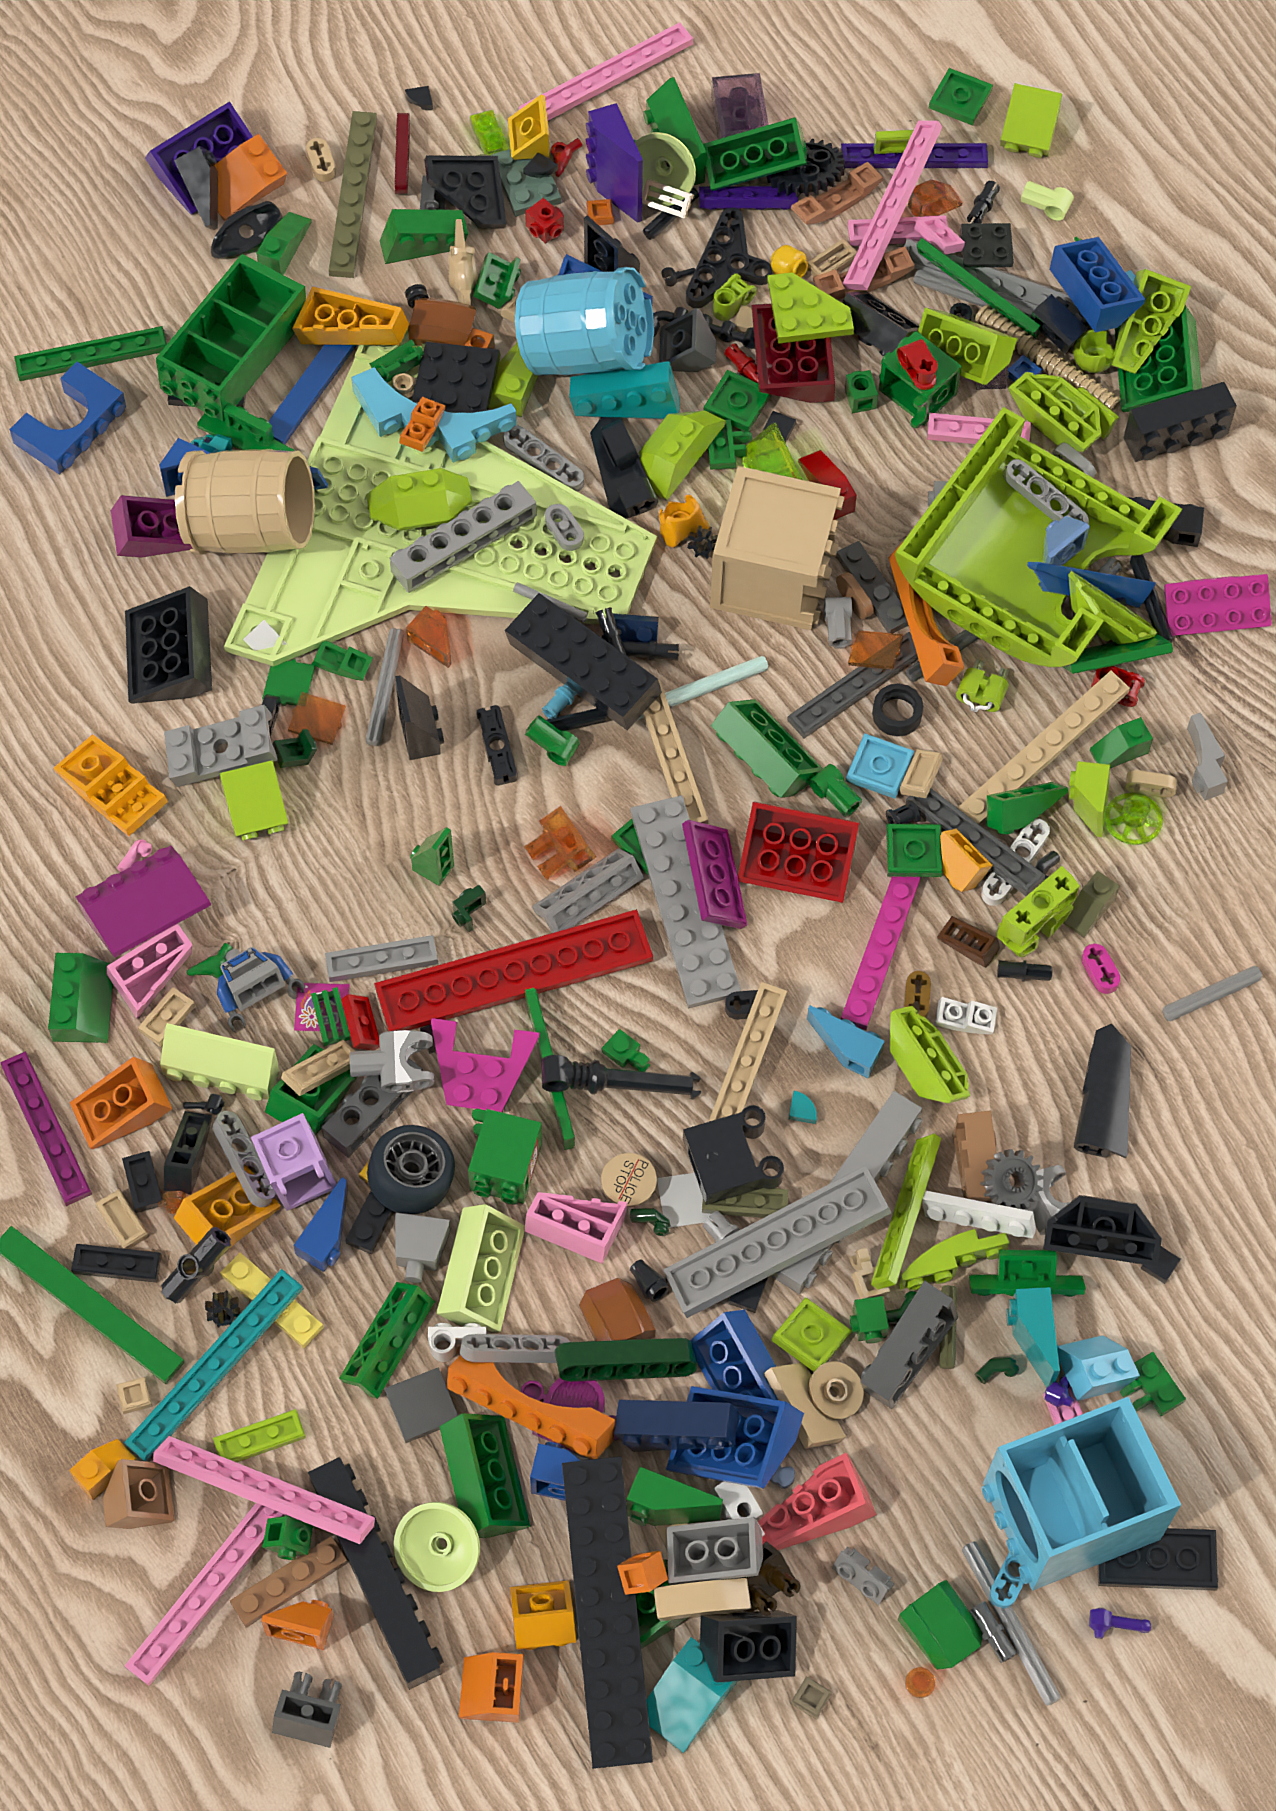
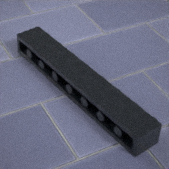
M338 1457L308 1472L317 1495L367 1514L364 1508L368 1505L367 1499L362 1489L356 1491L352 1483L356 1477L349 1463L344 1465L341 1458ZM375 1518L374 1527L360 1544L341 1536H336L404 1681L410 1690L441 1675L440 1665L444 1661L437 1646L431 1649L427 1640L431 1636L425 1621H418L414 1611L418 1610L417 1604L412 1594L406 1595L401 1586L406 1583L400 1568L393 1569L389 1559L393 1557L387 1541L380 1542L377 1532L381 1531Z

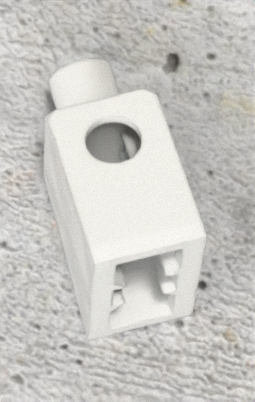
M722 1482L709 1492V1494L723 1499L721 1516L723 1520L748 1517L758 1519L763 1514L749 1488L745 1485ZM737 1508L742 1509L746 1517L739 1516Z

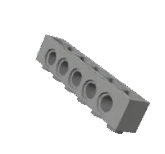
M519 481L512 485H506L499 493L490 498H484L469 511L465 510L452 521L439 525L435 531L427 536L419 537L407 548L397 550L389 558L391 572L404 589L410 593L536 517V501Z

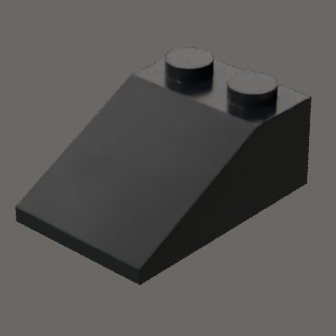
M587 215L584 218V263L602 272H614L617 268L630 267L635 268L640 274V262L636 255L629 253L623 248L617 238H612Z
M400 675L395 676L399 717L409 760L440 755V744H444L442 728H436L435 721H439L436 705L431 706L429 696Z

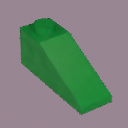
M288 212L266 234L256 253L257 261L284 275L310 227L312 219Z
M1047 782L987 795V826L998 830L1000 834H1012L1016 829L1025 828L1066 795L1068 787L1054 782Z
M448 827L427 837L421 846L417 845L413 849L410 856L412 871L438 886L441 885L454 867L451 829Z

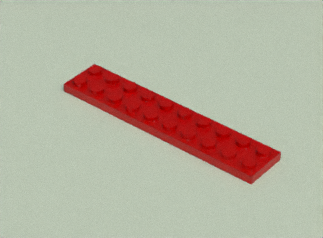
M636 909L376 982L374 986L388 1032L409 1031L430 1025L432 1018L447 1020L525 998L526 989L535 988L537 994L649 963L653 961V954Z

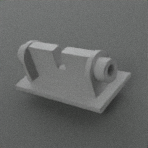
M846 1547L844 1551L840 1552L832 1569L859 1589L864 1596L879 1605L885 1594L894 1586V1583L891 1581L892 1577L888 1576L877 1566H874L869 1572L865 1568L869 1565L870 1561L856 1551L855 1548L851 1550L849 1547Z

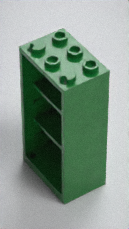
M241 254L156 357L160 389L167 395H173L183 400L188 406L204 411L207 416L224 422L223 410L227 404L238 405L244 395H246L295 332L292 328L306 300L305 286Z

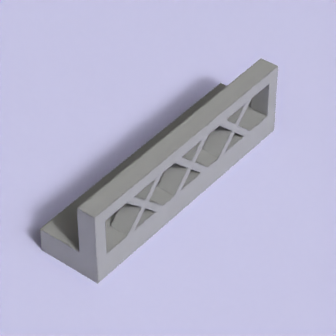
M618 848L533 905L532 908L536 914L545 919L552 933L571 928L644 877L634 856Z

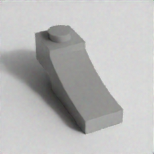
M1200 712L1191 716L1187 730L1194 743L1198 766L1192 778V785L1195 791L1200 793L1204 801L1223 794L1228 781L1221 770L1225 755Z

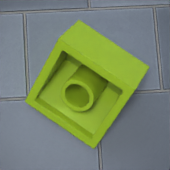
M1077 761L1076 771H1071L1069 800H1074V811L1097 837H1102L1109 794L1110 765Z

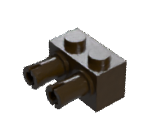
M766 1541L762 1544L763 1560L758 1576L740 1578H747L751 1609L744 1611L753 1612L758 1609L763 1615L768 1616L771 1614L768 1608L773 1612L777 1608V1601L772 1596L782 1591L785 1596L793 1597L794 1594L791 1590L798 1593L801 1585L795 1579L781 1552Z

